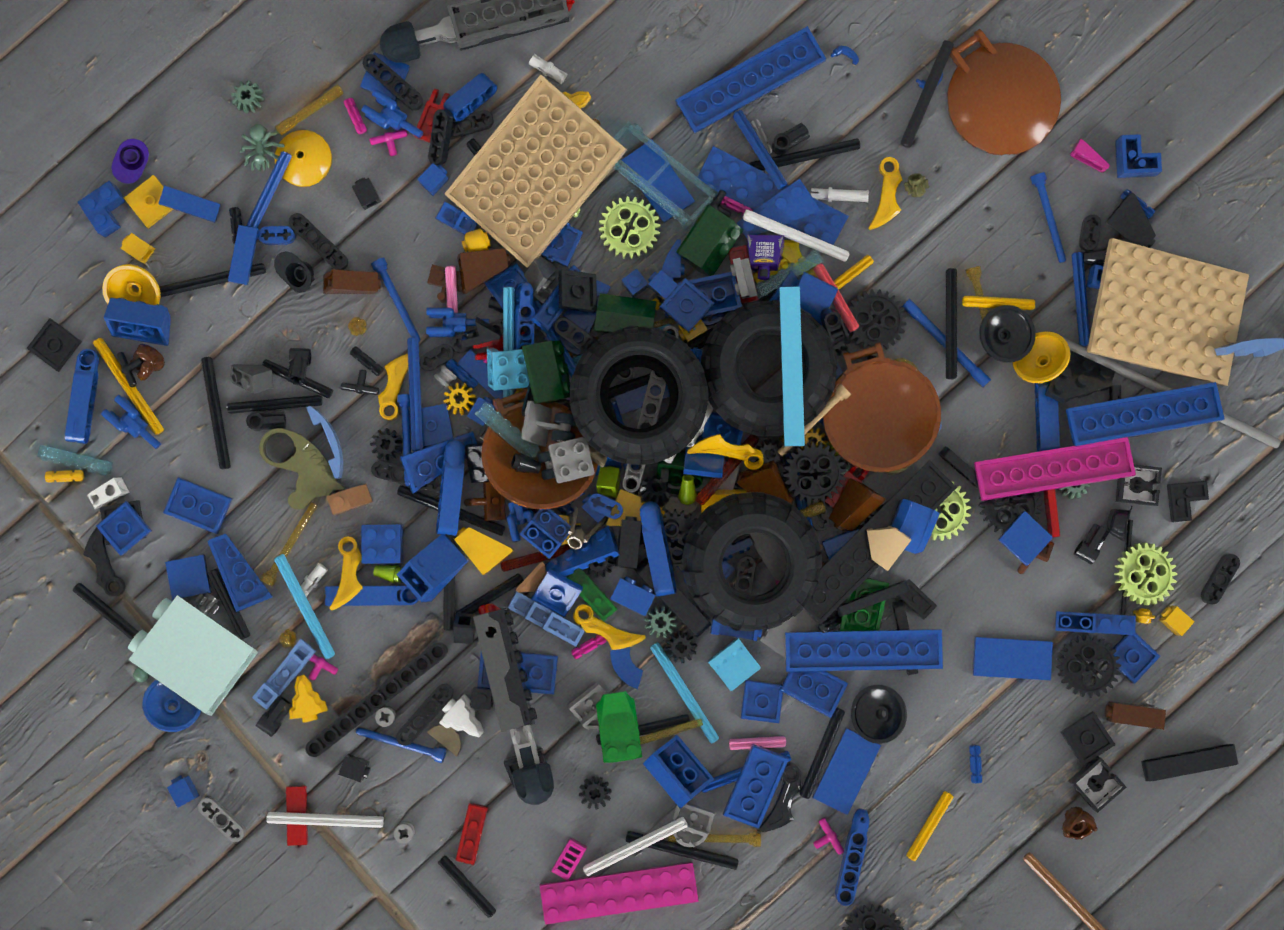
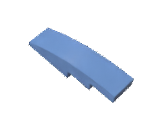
M1265 338L1235 342L1215 348L1217 356L1228 355L1234 352L1235 357L1246 356L1253 353L1254 357H1263L1284 349V339Z
M515 592L507 606L508 609L575 647L585 632L582 627L520 592Z

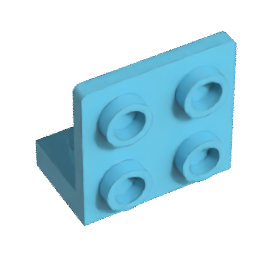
M487 348L488 386L491 389L505 390L527 388L530 381L522 349L498 351L495 348Z
M738 637L708 660L710 666L730 691H733L761 668Z

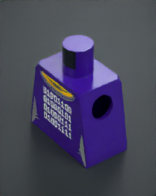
M747 235L751 270L758 271V279L769 280L770 271H778L784 249V235Z

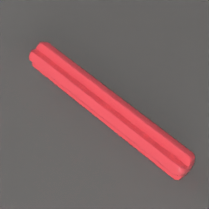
M822 263L813 268L818 279L836 287ZM838 290L832 303L850 332L855 331L859 328V324Z

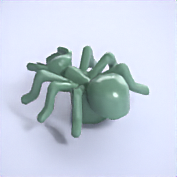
M256 124L250 129L251 138L242 134L241 136L249 141L252 146H242L239 152L243 153L246 149H255L245 156L244 166L248 165L251 156L256 155L254 160L251 161V170H254V163L259 171H261V167L265 171L266 164L270 168L269 160L266 159L264 154H268L278 160L279 156L270 152L271 147H285V145L270 142L268 138L277 135L281 130L277 129L274 132H267L264 126Z

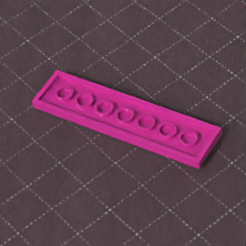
M1128 437L974 463L981 501L1136 475Z
M693 862L540 884L545 925L699 902Z

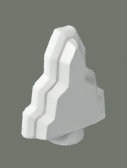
M465 693L457 701L452 698L442 709L445 715L439 723L445 728L452 727L456 731L464 730L469 735L480 737L484 733L481 722L475 717V709L471 708V700Z

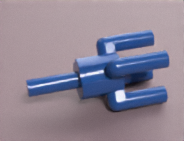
M375 89L372 96L384 108L378 113L369 106L364 105L361 111L365 113V117L383 129L392 127L399 131L401 128H404L418 138H421L423 131L406 121L408 116L400 111L397 102Z
M452 308L426 309L429 318H443V327H426V334H429V337H454L456 332H467V326H476V319H467L466 313H454ZM482 319V320H484L485 322H487V323L490 324V320H489V319Z
M116 396L114 401L127 412L119 418L113 411L109 412L105 409L101 415L117 430L125 433L128 432L134 438L141 435L155 449H158L161 443L146 430L148 424L142 419L135 405L126 397Z
M511 502L508 503L510 515L507 516L512 542H518L521 540L517 525L529 523L534 517V513L526 507Z

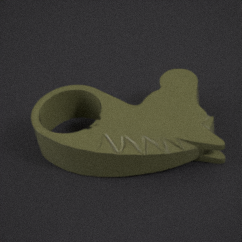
M281 428L272 429L262 437L259 451L263 460L271 466L295 471L299 474L296 482V491L292 492L288 497V504L291 508L302 510L317 497L329 496L334 490H345V487L336 481L324 455L305 437ZM279 433L290 436L294 442V447H296L295 455L283 463L273 462L266 453L267 441L273 435Z

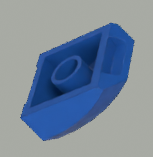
M900 500L891 526L911 538V542L904 550L914 554L924 551L940 513L910 500Z

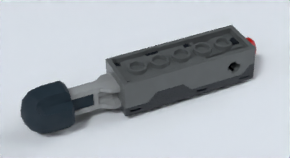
M575 0L461 1L447 5L450 16L442 18L436 26L415 31L412 23L406 21L388 27L381 36L380 49L388 60L397 63L419 59L421 56L419 46L441 40L450 44L458 42L460 51L570 22L569 12Z
M493 603L482 605L478 609L480 615L474 616L473 619L501 732L510 731L519 769L512 773L515 790L523 802L530 805H539L547 801L552 795L554 780L550 764L540 763L531 728V725L535 724L534 720L537 719L535 708H531L530 701L533 699L531 690L526 688L525 682L528 681L526 671L521 668L520 664L523 662L522 654L516 648V644L519 643L518 637L511 628V625H514L513 617L505 609H500ZM492 629H496L497 633H495L494 637L491 638L490 634L492 633Z

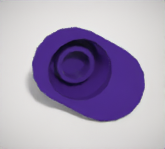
M133 138L125 140L118 147L111 169L114 177L121 183H134L141 177L149 158V151L145 143Z

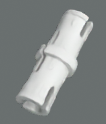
M536 54L530 59L529 65L538 69L545 77L549 76L559 84H562L566 79L567 73L555 67L554 63L547 62Z
M317 563L309 576L306 575L304 578L305 581L302 583L301 588L306 597L313 588L319 585V580L328 571L321 563Z

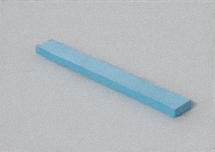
M780 287L784 447L805 446L800 287Z

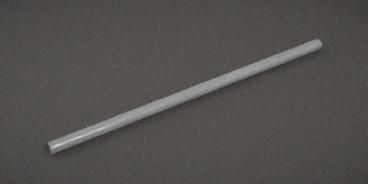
M1064 338L1071 351L1112 369L1119 375L1155 392L1174 390L1104 356L1089 353L1087 348ZM1224 414L1225 420L1219 421L1276 449L1281 443V440L1227 414Z

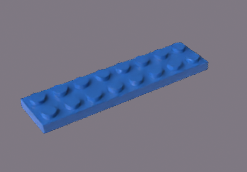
M807 26L677 98L676 103L695 134L825 62L826 57Z
M715 146L712 147L696 181L717 192L724 190L726 192L725 196L752 210L757 209L785 189H777L769 174ZM813 197L821 211L784 224L834 245L849 216Z
M1216 382L1066 409L1073 446L1225 420Z
M942 629L827 631L825 633L821 631L785 632L786 672L943 669Z

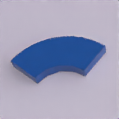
M630 647L618 650L610 649L611 662L617 675L627 685L638 689L643 670L636 667L632 662Z

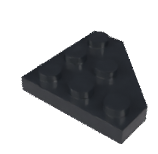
M1070 350V360L1067 367L1059 376L1049 381L1045 395L1064 403L1073 398H1081L1097 391L1108 390L1116 371Z

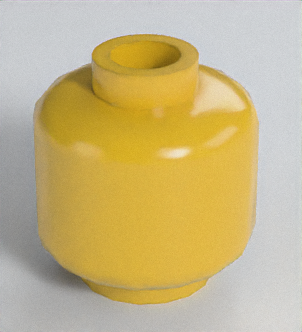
M482 229L465 233V240L462 241L465 252L489 250L491 246L488 233Z

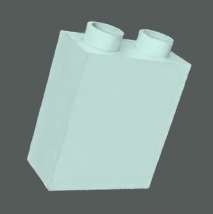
M178 595L173 601L165 598L152 614V617L158 621L150 632L147 633L144 630H140L130 642L128 649L133 654L129 661L205 714L212 716L258 654V651Z

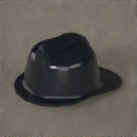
M281 252L276 256L274 267L280 278L295 292H306L315 280L312 266L307 262L301 261L291 252Z
M1132 506L1130 510L1112 509L1107 521V528L1110 534L1125 542L1124 552L1126 551L1127 524Z

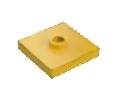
M152 175L124 197L125 201L148 229L173 210L158 204L164 186L155 175Z

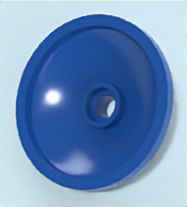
M155 680L147 688L143 696L142 708L146 719L151 725L162 731L177 732L184 730L194 724L201 713V710L158 680ZM174 706L176 709L170 710L168 707Z

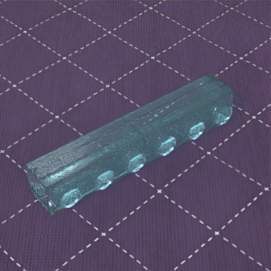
M818 250L811 251L807 257L799 258L797 263L789 264L787 269L779 270L778 274L775 276L771 275L769 280L757 283L756 289L761 298L777 289L791 270L796 277H799L804 272L824 262Z
M485 402L476 411V416L519 453L531 459H534L539 453L540 449L538 446L523 440L520 430L512 426L511 422L504 419L501 413L495 411L489 403Z
M40 445L37 457H41V460L44 461L49 459L53 460L52 463L60 464L61 462L64 463V466L68 467L74 465L76 469L83 470V468H86L88 472L94 473L98 471L100 475L105 476L106 474H111L113 462Z

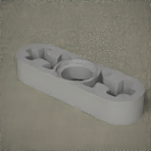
M206 797L199 802V812L231 842H238L245 837V827L215 798ZM204 802H211V809L205 810L204 808L206 805L204 804ZM217 808H218L220 811H218L217 813H215L214 816L212 817L211 814L214 813L212 810L215 811V810H217ZM219 814H224L227 817L225 825L218 823L217 817ZM231 822H233V825H231V827L234 830H236L237 828L240 830V837L238 835L234 837L232 835L234 831L231 828L227 830L225 828L229 826Z

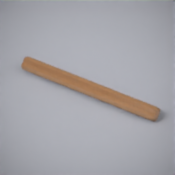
M1029 852L1023 857L1028 866L1091 930H1106L1033 854Z

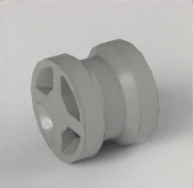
M442 365L441 371L433 376L447 389L451 381L457 379V376L444 365Z
M390 706L379 709L375 715L376 723L382 727L390 726L396 720L395 710Z
M410 822L400 823L394 831V837L399 843H408L415 835V828Z

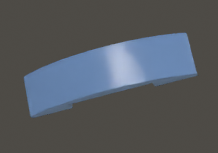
M308 406L306 408L313 425H322L335 457L328 460L335 479H340L343 475V453L337 434L329 421L318 410Z
M300 639L289 652L286 659L271 677L263 683L252 698L267 710L302 671L316 650L303 639Z

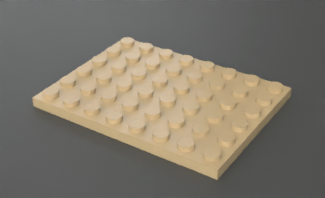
M540 74L445 192V195L525 267L529 268L532 262L539 258L601 183L627 149Z
M1111 238L1108 242L1087 352L1209 383L1216 382L1217 385L1228 386L1234 352L1228 355L1217 356L1215 348L1235 343L1237 340L1249 274Z

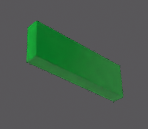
M578 568L574 570L573 574L566 577L583 586L579 595L602 621H605L617 610V607L582 569Z

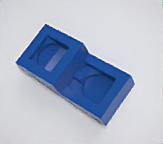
M443 202L435 219L464 235L467 232L473 231L477 225L464 211L455 208L447 202Z

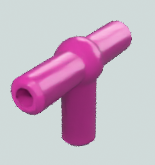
M403 129L395 132H386L384 135L372 137L369 140L371 145L386 142L390 156H396L397 151L393 140L406 137L408 134L407 130Z
M313 655L309 660L315 663L309 675L310 680L315 681L322 668L333 675H336L338 672L337 667L326 662L322 657Z
M825 818L820 819L819 824L826 835L813 843L814 846L818 849L831 842L837 854H842L844 849L837 839V834L831 829Z

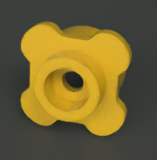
M1139 608L1133 611V614H1136V621L1139 623L1148 624L1151 623V619H1155V616L1152 615L1149 609Z

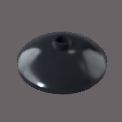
M1002 305L989 311L983 318L979 331L980 341L986 353L993 359L1005 363L1015 362L1028 355L1033 348L1035 327L1025 311L1016 306ZM1001 333L1005 335L1004 339L1001 338Z
M872 685L861 690L855 697L851 708V719L855 730L862 738L872 743L882 744L896 739L902 733L907 721V710L902 697L894 689L885 685ZM883 710L886 712L885 717L882 716Z

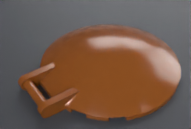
M981 29L975 31L973 36L957 47H953L950 57L957 68L948 87V112L954 127L961 137L975 148L977 147L989 154L1001 156L1023 153L1042 142L1053 129L1061 107L1060 86L1050 65L1039 54L1027 47L1013 43L991 44ZM976 42L980 43L981 47L965 58L961 57V52Z
M880 342L876 343L875 346L856 352L843 353L847 370L836 381L829 400L835 395V388L840 383L851 395L843 401L840 400L823 417L825 431L831 445L847 462L867 471L891 472L915 463L930 449L940 428L941 406L933 384L914 366L906 362L885 358ZM876 353L878 355L876 358L852 364V360Z
M528 387L510 396L493 399L498 416L485 433L481 453L483 468L492 486L509 501L532 509L557 508L572 502L582 495L595 477L598 464L592 461L594 475L563 483H557L556 478L543 480L541 471L546 469L545 462L541 463L538 474L515 472V469H511V461L515 453H522L539 462L537 454L549 451V445L559 442L551 439L553 430L548 431L546 447L523 440L522 428L525 417L521 415V410L524 402L504 409L503 406L524 399ZM555 402L553 404L538 403L552 409L551 424H556L554 422L556 413L572 414L568 407ZM577 426L571 427L570 432L575 434V439L583 437Z

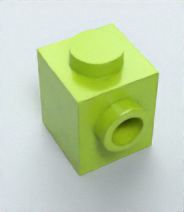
M600 466L596 485L598 494L617 498L621 480L619 468L613 466L602 468Z

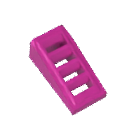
M1081 138L1076 142L1070 153L1071 157L1101 173L1105 172L1110 166Z
M570 837L551 872L568 881L585 853L587 846ZM570 846L580 851L579 854L570 850ZM568 853L576 858L575 861L565 856V854ZM564 859L567 862L571 863L572 866L569 867L561 861ZM560 865L561 867L567 869L568 873L566 874L561 870L557 869L558 866Z

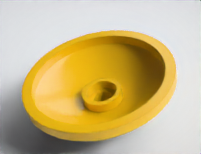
M298 130L289 133L279 142V144H284L285 147H277L275 155L280 156L282 151L292 155L282 176L285 181L294 186L309 187L319 183L326 177L331 168L332 153L327 142L319 134L309 130ZM299 153H304L302 158H298Z
M132 264L119 265L106 275L103 282V295L107 304L110 298H124L133 302L142 301L150 305L160 303L161 293L156 279L142 267Z
M1035 333V342L1028 355L1021 360L1012 362L1014 370L1021 379L1030 383L1050 381L1059 376L1067 367L1070 360V348L1066 340L1057 333Z

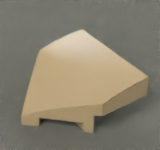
M892 526L867 529L871 558L888 571L911 542V538Z

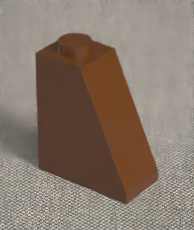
M505 248L465 252L458 255L457 259L463 294H468L508 268L510 257L509 254H506Z
M333 269L323 275V294H374L378 292L381 286L378 272Z
M774 460L764 463L759 469H748L739 473L737 483L747 492L770 494L792 504L793 497L787 489V485L784 483V479Z
M850 478L829 519L835 523L834 527L842 531L845 529L854 531L886 498L865 484Z
M1108 701V706L1106 705L1105 717H1107V721L1164 730L1166 710L1154 706Z

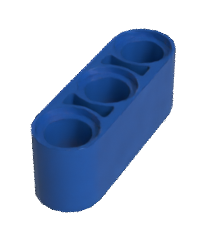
M480 73L445 101L443 108L451 111L456 121H462L496 93L497 85L484 73Z

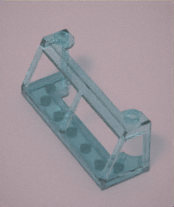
M628 122L613 138L620 143L630 131L663 158L666 163L648 181L621 159L612 169L617 170L673 216V219L677 221L679 218L678 221L682 224L681 227L688 232L696 223L707 204L709 205L714 201L717 196L716 188L710 183L705 184L647 137L638 124ZM669 165L673 166L709 196L692 216H689L651 185Z

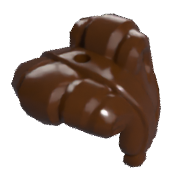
M143 343L138 345L133 359L130 360V363L139 357L144 360L142 365L136 368L139 370L137 377L141 381H145L153 371L162 370L165 365L162 354L155 348Z
M1071 807L1065 813V821L1062 825L1065 837L1082 840L1084 837L1089 836L1092 831L1096 832L1098 830L1094 817L1084 811L1082 807Z

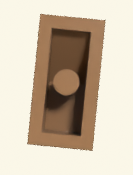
M367 484L327 496L333 515H339L373 502Z

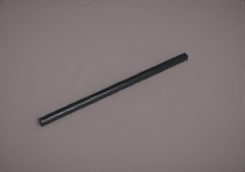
M1133 520L1128 521L1127 552H1129L1128 547H1131ZM1122 590L1120 615L1126 614L1127 597L1123 596L1125 590Z

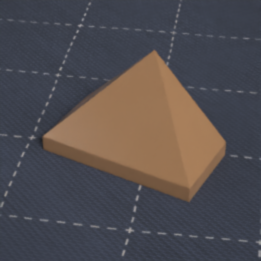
M542 561L515 590L517 592H535L546 575L545 563Z

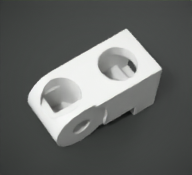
M122 477L112 478L87 496L94 509H98L128 494L129 490Z

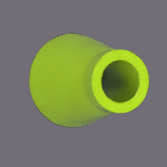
M684 475L682 477L678 494L680 502L685 505L693 504L697 498L694 477L692 475Z
M376 565L373 575L396 584V582L400 583L402 581L397 576V573L402 568L399 565Z

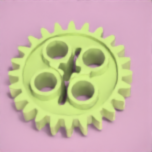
M628 196L626 197V202H623L621 198H619V204L612 201L613 208L607 206L608 214L602 213V217L605 220H599V224L604 226L599 228V232H604L600 238L606 239L603 243L604 246L610 245L609 252L615 249V256H618L621 252L623 259H625L627 254L633 259V254L635 253L640 258L641 251L647 254V247L653 249L651 242H658L654 236L660 235V232L655 230L660 228V224L655 223L659 220V216L653 217L656 210L649 211L651 204L644 206L643 199L640 203H637L636 197H634L633 202L630 201ZM623 211H627L631 216L628 219H622L620 214ZM638 213L637 218L633 222L634 230L630 229L625 242L622 243L621 240L626 234V226H630L634 214ZM639 220H646L648 225L644 228L637 225ZM615 228H620L622 230V234L620 236H614L611 233L612 230ZM630 237H637L639 239L638 244H630Z
M957 486L939 505L942 506L941 510L950 516L953 521H949L943 513H940L938 518H942L945 525L940 529L935 524L931 534L932 540H936L937 536H939L940 541H943L944 535L947 539H951V533L958 536L957 529L964 531L962 524L969 523L965 520V517L971 516L969 513H966V510L971 509V507L966 506L965 503L970 501V499L963 498L966 492H959L961 486ZM952 503L957 506L955 514L949 512V506Z
M1139 543L1134 544V547H1128L1129 552H1122L1124 558L1117 559L1121 564L1115 565L1119 572L1114 573V575L1120 578L1115 583H1121L1118 590H1125L1124 597L1130 596L1129 601L1136 600V604L1150 605V603L1157 604V600L1164 601L1163 596H1170L1167 590H1174L1171 583H1177V581L1172 579V576L1177 575V573L1172 572V569L1176 567V565L1170 564L1173 558H1166L1168 551L1161 553L1162 547L1155 548V544L1148 546V543H1142V545ZM1141 556L1144 558L1143 566L1140 564ZM1157 566L1160 568L1159 575L1156 573ZM1132 573H1134L1136 576L1134 582L1131 580ZM1148 583H1150L1152 586L1150 592L1147 589Z

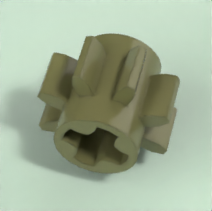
M919 173L910 175L908 182L904 183L905 191H908V195L911 194L912 197L923 196L926 192L925 189L929 188L928 179Z

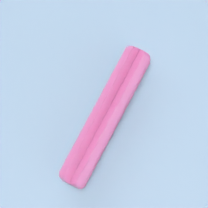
M449 265L445 268L447 308H452L454 313H458L456 266Z
M784 736L730 739L729 748L730 750L750 749L752 744L763 748L785 747L786 738Z

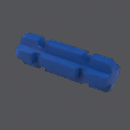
M1126 189L1121 194L1120 198L1124 200V198L1129 194L1130 190ZM1137 197L1147 219L1151 218L1155 210L1150 206L1147 207V204Z
M450 359L446 363V368L453 371V374L463 383H467L469 388L474 389L478 385V381L471 377L460 365L458 366L454 359Z
M971 745L969 747L971 754V782L975 784L982 783V775L980 774L982 772L981 756H979L981 754V747L979 745Z

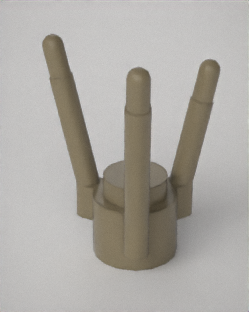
M575 507L571 528L568 532L570 535L567 540L568 545L573 549H580L583 543H587L589 538L603 525L606 518H603L585 535L584 531L580 529L575 530L578 507Z

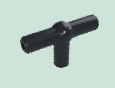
M720 190L714 201L709 205L730 218L731 211L720 206L726 195L724 190Z
M119 352L117 358L122 367L121 371L125 374L129 386L135 387L137 382L132 371L141 366L144 360L139 357L133 362L128 363L124 352Z
M359 370L357 384H341V390L353 391L358 394H379L378 387L365 386L366 370Z

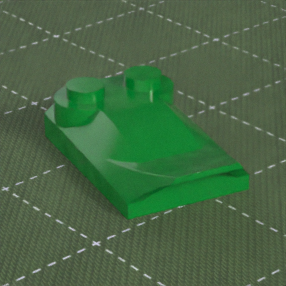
M867 578L845 602L889 586V583ZM886 600L842 616L839 631L879 630Z
M626 691L603 694L601 700L596 704L603 762H620L641 758L642 751L635 699L630 697Z

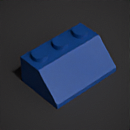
M732 272L688 280L714 302V305L703 317L730 312L742 306L740 295H737L735 289L736 277L732 276Z
M110 298L104 314V320L111 336L168 346L171 316L167 307L159 304L150 305L142 301H128L124 298Z
M678 735L660 747L643 763L680 809L715 780Z

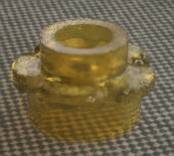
M355 317L349 322L348 329L354 336L363 335L367 330V323L364 319Z
M286 629L285 633L282 632L280 635V643L284 648L293 647L296 643V633L290 631V629Z

